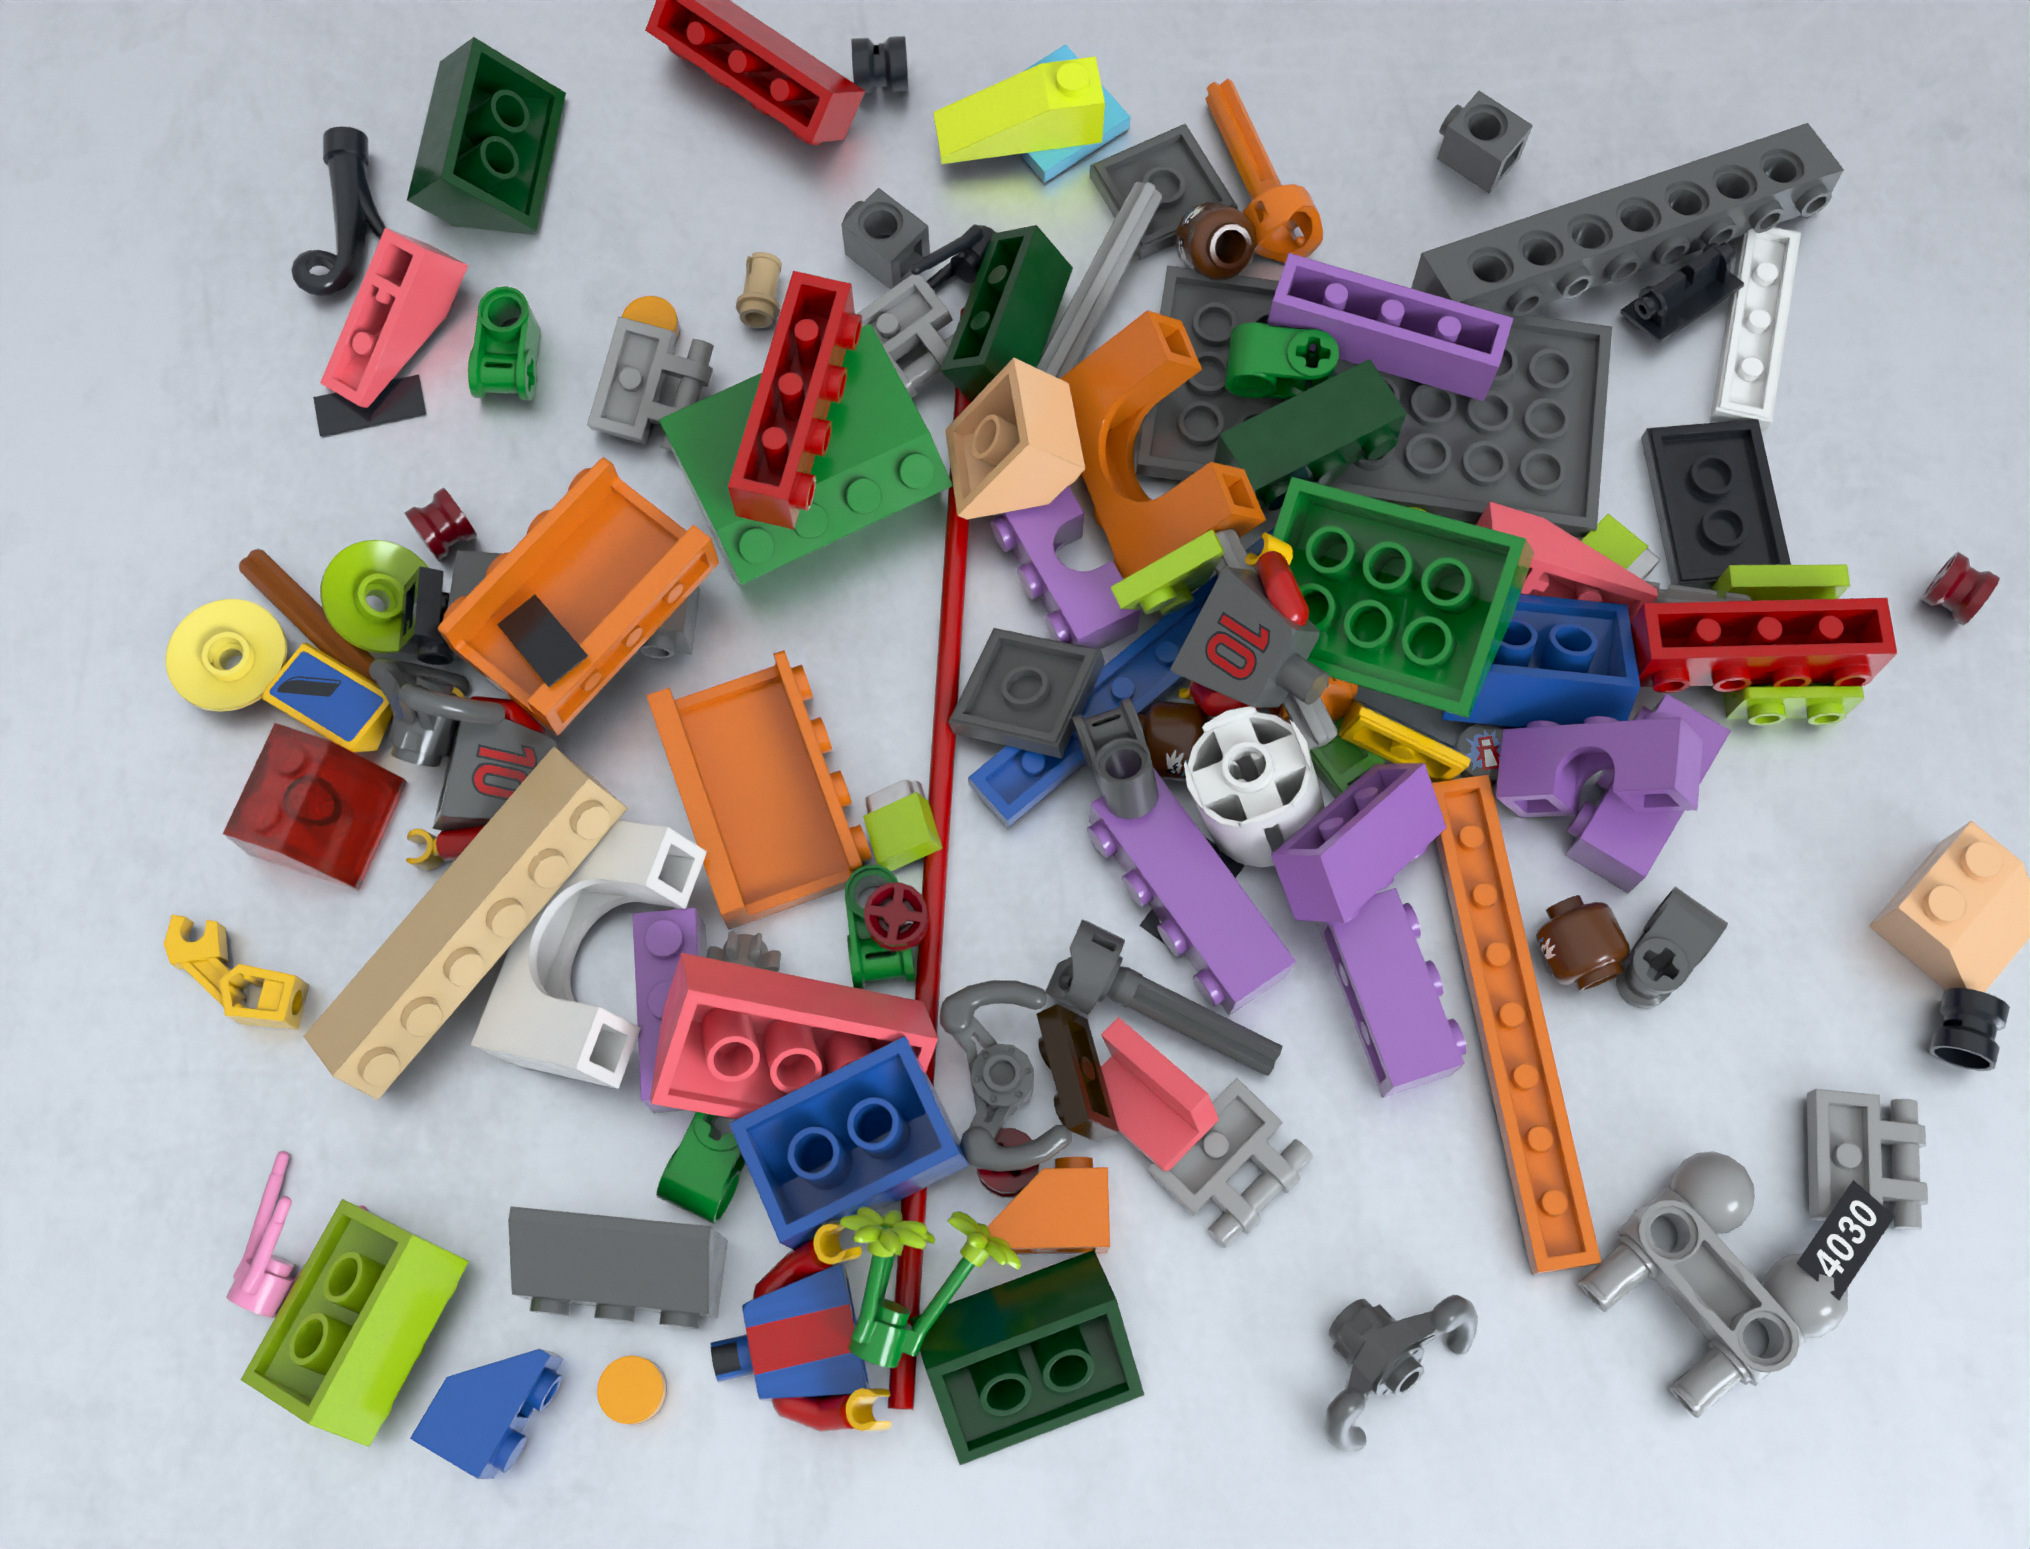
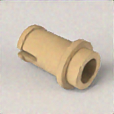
M755 252L752 253V257L748 256L746 260L747 270L744 291L737 298L736 310L740 314V320L745 325L753 328H766L772 325L773 320L780 313V304L776 300L782 263L775 255Z

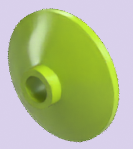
M366 540L354 543L335 555L324 571L320 586V599L323 611L335 631L352 645L373 653H399L404 585L420 566L429 567L415 553L393 542ZM376 596L380 598L385 605V610L378 612L372 609L367 604L366 597Z

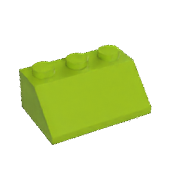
M342 1199L240 1380L307 1424L370 1447L380 1426L390 1414L392 1404L415 1361L421 1356L425 1343L445 1305L455 1293L458 1281L469 1261Z

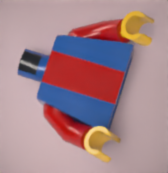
M840 1222L826 1224L817 1230L814 1239L787 1253L755 1285L753 1300L742 1305L747 1334L711 1342V1357L715 1376L718 1382L754 1374L760 1400L771 1401L773 1408L780 1417L820 1432L847 1429L884 1431L891 1427V1421H876L872 1408L878 1397H890V1391L883 1388H870L865 1360L848 1350V1344L857 1319L847 1270L842 1264L832 1266L835 1263L857 1259L861 1255L862 1249L858 1246L842 1250L839 1244V1235L845 1227L840 1225Z

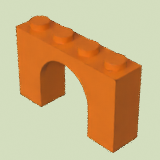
M1148 310L1060 378L1069 383L1085 464V470L1080 476L1087 485L1095 506L1094 516L1106 533L1114 554L1113 562L1123 579L1210 530H1214L1217 533L1221 530L1233 529L1241 538L1266 521L1245 469L1209 462L1170 491L1153 500L1147 496L1140 486L1135 473L1133 458L1134 444L1142 421L1159 401L1202 370L1182 321Z

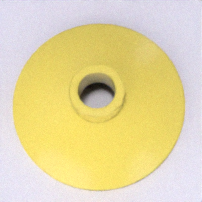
M241 599L217 600L197 608L177 626L167 646L165 660L167 674L175 690L192 705L216 712L238 710L260 700L267 685L286 664L287 641L279 622L260 605ZM242 656L241 661L235 667L226 670V664L232 657Z

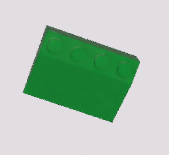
M871 324L862 327L856 350L846 349L842 367L847 368L844 394L840 403L831 402L826 418V420L832 422L829 446L824 457L815 456L810 473L816 475L813 501L808 511L800 509L794 530L737 517L728 490L730 477L762 372L658 419L733 580L740 585L953 486L926 424Z
M1291 477L1272 536L1292 547L1293 557L1289 567L1308 605V620L1319 630V639L1307 660L1327 672L1330 678L1469 719L1515 612L1534 555L1527 539Z

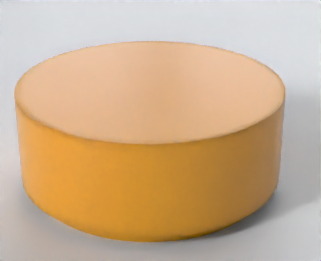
M640 297L632 301L623 311V318L671 330L675 333L677 339L679 337L680 325L676 311L667 300L661 297Z
M624 1356L610 1363L601 1374L597 1386V1398L601 1409L610 1419L622 1424H640L648 1421L658 1413L666 1397V1381L662 1371L654 1362L639 1356Z

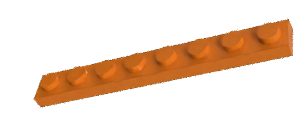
M1489 775L1433 782L1432 786L1447 827L1436 837V843L1531 1273L1534 1275L1597 1265L1602 1262Z

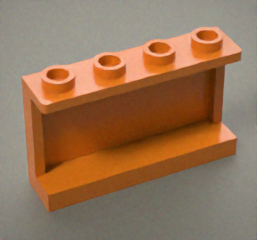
M602 457L592 468L583 469L574 477L569 485L568 493L551 510H545L534 518L528 527L527 535L509 553H503L494 559L486 571L485 578L468 596L459 597L448 607L443 621L438 626V631L455 654L558 736L719 564L712 538L694 524L688 530H685L618 477L614 464L605 457ZM533 595H536L588 655L586 659L551 687H548L497 625Z
M785 650L773 654L775 665L676 700H674L670 688L646 695L695 841L699 847L707 851L703 864L720 914L728 930L843 890L850 875L858 868L863 867L862 862L872 859L861 825L849 828L842 808L851 805L852 801L841 770L829 774L823 754L833 750L822 718L818 717L810 720L803 701L812 699L813 694L803 666L801 664L791 668Z

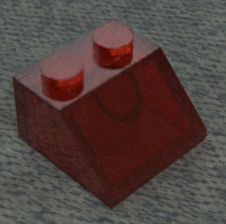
M274 723L224 829L223 835L248 855L359 891L407 781L330 740Z

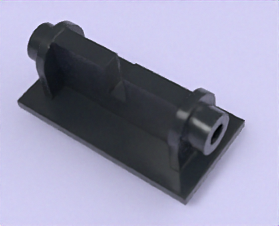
M1726 242L1708 244L1704 247L1701 255L1680 270H1677L1654 287L1647 286L1642 289L1639 297L1622 308L1620 313L1658 344H1661L1744 287V282L1730 272L1731 262L1735 260L1733 248Z

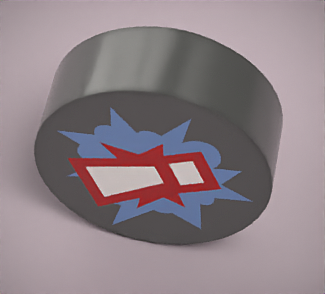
M1478 723L1468 727L1460 735L1454 747L1471 759L1469 767L1460 773L1462 778L1489 775L1491 785L1497 783L1503 728L1497 725Z

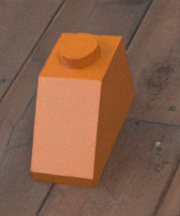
M1062 1157L1055 1159V1168H1043L987 1226L991 1233L990 1237L1006 1240L1016 1255L1083 1254L1092 1250L1095 1253H1108L1110 1248L1108 1167L1093 1168V1158Z

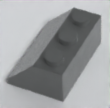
M510 1207L508 1225L512 1295L531 1300L530 1312L569 1316L571 1304L596 1306L594 1318L619 1322H634L635 1310L661 1313L659 1325L698 1329L700 1317L717 1319L728 1240L713 1227Z

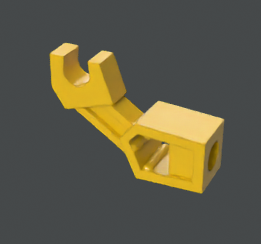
M171 916L163 944L170 964L179 970L185 969L224 1007L225 1016L244 1025L298 1030L310 986L308 983L296 975L238 964L231 970L224 963L228 962L226 927L217 921L206 920L203 936L195 942H190L189 935L194 922L185 916ZM250 984L262 987L257 1009L246 1008V995L243 993V990Z

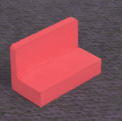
M1118 1017L1101 1034L1111 1054V1057L1101 1066L1118 1130L1162 1171H1169L1210 1130L1219 1118L1209 1094Z

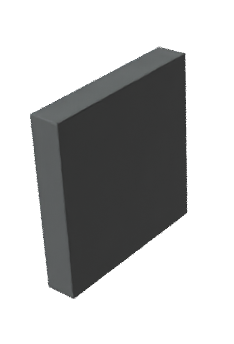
M1186 124L1090 165L1089 176L1114 218L1117 216L1131 187L1136 182L1152 183L1156 186L1155 189L1162 194V202L1135 251L1140 260L1175 245L1177 227L1182 217L1193 207L1206 202L1221 203L1235 209L1238 207Z
M993 628L948 721L953 734L1062 759L1074 732L1071 717L1078 714L1082 715L1105 661L1102 651Z

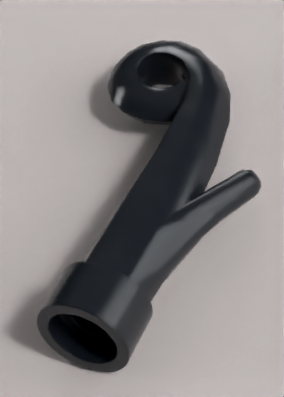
M333 127L326 130L323 134V161L329 168L337 255L323 250H308L298 255L293 261L291 269L293 280L298 287L309 294L317 296L331 295L340 291L354 278L362 255L365 222L379 239L386 227L377 211L368 183L366 168L369 164L368 137L364 132L352 127ZM315 266H323L330 270L327 274L319 276L309 272Z

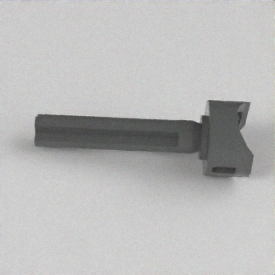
M1081 920L1069 948L1071 957L1057 964L1045 992L1049 996L1088 1015L1096 1002H1102L1107 995L1113 1002L1125 1008L1129 1007L1266 1076L1270 1075L1277 1058L1281 1054L1282 1045L1143 977V974L1129 967L1120 966L1123 957L1119 955L1125 939L1089 921Z

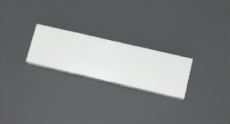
M1773 227L1766 232L1756 233L1754 229H1751L1739 238L1734 275L1744 282V287L1732 294L1729 299L1710 415L1711 420L1729 422L1758 419L1761 431L1765 432L1772 423L1801 232Z

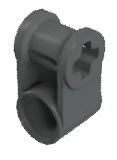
M1130 697L1122 699L1120 707L1085 719L1081 714L1071 717L1086 764L1093 771L1105 805L1110 813L1124 819L1140 818L1149 813L1157 804L1159 792L1150 751L1148 750L1138 715Z
M1675 886L1650 917L1642 930L1644 933L1629 952L1627 959L1621 963L1624 973L1616 977V985L1621 996L1628 1003L1639 1008H1652L1660 1005L1686 981L1693 969L1705 958L1725 931L1728 922ZM1650 967L1658 972L1654 980L1647 975Z

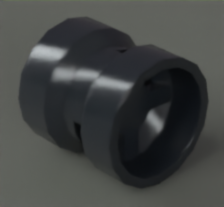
M905 36L889 37L884 43H879V45H874L869 38L851 39L854 84L865 90V94H872L878 86L888 88L892 93L909 92Z
M1951 988L1944 991L1940 1005V1014L1944 1018L1943 1027L1933 1032L1929 1052L1942 1062L1956 1067L1976 1071L1995 1069L2000 1050L1995 1038L1997 1031L2004 1029L2006 1026L2010 1006L1996 996L1973 989Z

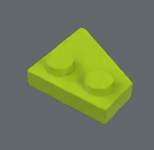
M1210 530L1110 588L1121 609L1143 610L1145 614L1160 610L1162 615L1165 616L1184 608L1194 601L1191 592L1207 584L1225 551L1215 531Z

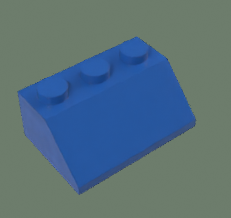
M1520 594L1515 612L1469 719L1441 711L1442 720L1526 728L1529 722L1540 720L1551 721L1560 725L1584 724L1585 719L1595 716L1628 721L1640 690L1628 606L1626 604Z
M906 1036L729 1123L779 1242L793 1250L814 1239L817 1230L821 1226L840 1222L845 1216L857 1215L858 1209L863 1206L877 1212L970 1166L964 1157L959 1138L946 1110Z

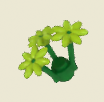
M864 1206L859 1208L857 1215L845 1216L840 1220V1225L856 1231L853 1241L869 1243L867 1250L872 1254L861 1311L849 1341L848 1350L869 1363L887 1368L897 1367L902 1353L917 1357L925 1335L975 1266L981 1268L988 1257L991 1256L1000 1265L1005 1266L1007 1263L1019 1270L1021 1267L1020 1259L1011 1250L1006 1240L990 1237L991 1233L986 1224H977L968 1214L961 1211L953 1212L947 1222L968 1236L966 1243L960 1250V1254L963 1257L912 1327L907 1322L910 1311L896 1302L884 1299L895 1255L901 1256L904 1245L924 1249L926 1242L935 1244L936 1239L933 1234L927 1231V1227L923 1223L902 1221V1214L898 1210L888 1211L882 1217L881 1214L871 1208Z

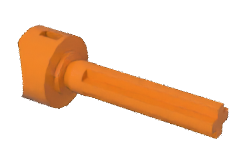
M1226 79L1220 85L1216 82L1211 83L1206 88L1209 95L1205 100L1252 200L1243 213L1246 214L1255 228L1257 238L1255 253L1282 263L1286 262L1289 253L1305 258L1308 257L1320 246L1323 240L1320 214L1309 192L1302 186L1281 184L1232 80ZM1299 227L1304 237H1296L1294 229Z

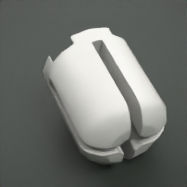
M1252 706L1225 711L1205 723L1202 727L1204 733L1193 746L1188 765L1185 760L1184 768L1187 788L1218 849L1238 863L1262 868L1274 865L1271 857L1273 852L1265 834V828L1278 824L1286 842L1321 812L1325 806L1307 741L1295 723L1290 720L1291 724L1276 715L1259 713ZM1251 755L1259 778L1246 782L1238 760Z

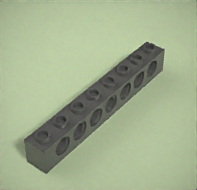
M1805 123L1422 252L1411 288L1508 317L1512 315L1524 316L1535 310L1538 306L1561 298L1573 299L1584 293L1587 289L1610 281L1615 283L1622 282L1636 272L1659 264L1662 266L1671 265L1685 255L1703 250L1710 243H1728L1731 239L1743 236L1744 233L1751 229H1754L1756 233H1763L1780 222L1801 215L1803 217L1812 216L1821 211L1832 198L1831 193L1844 169L1809 123Z

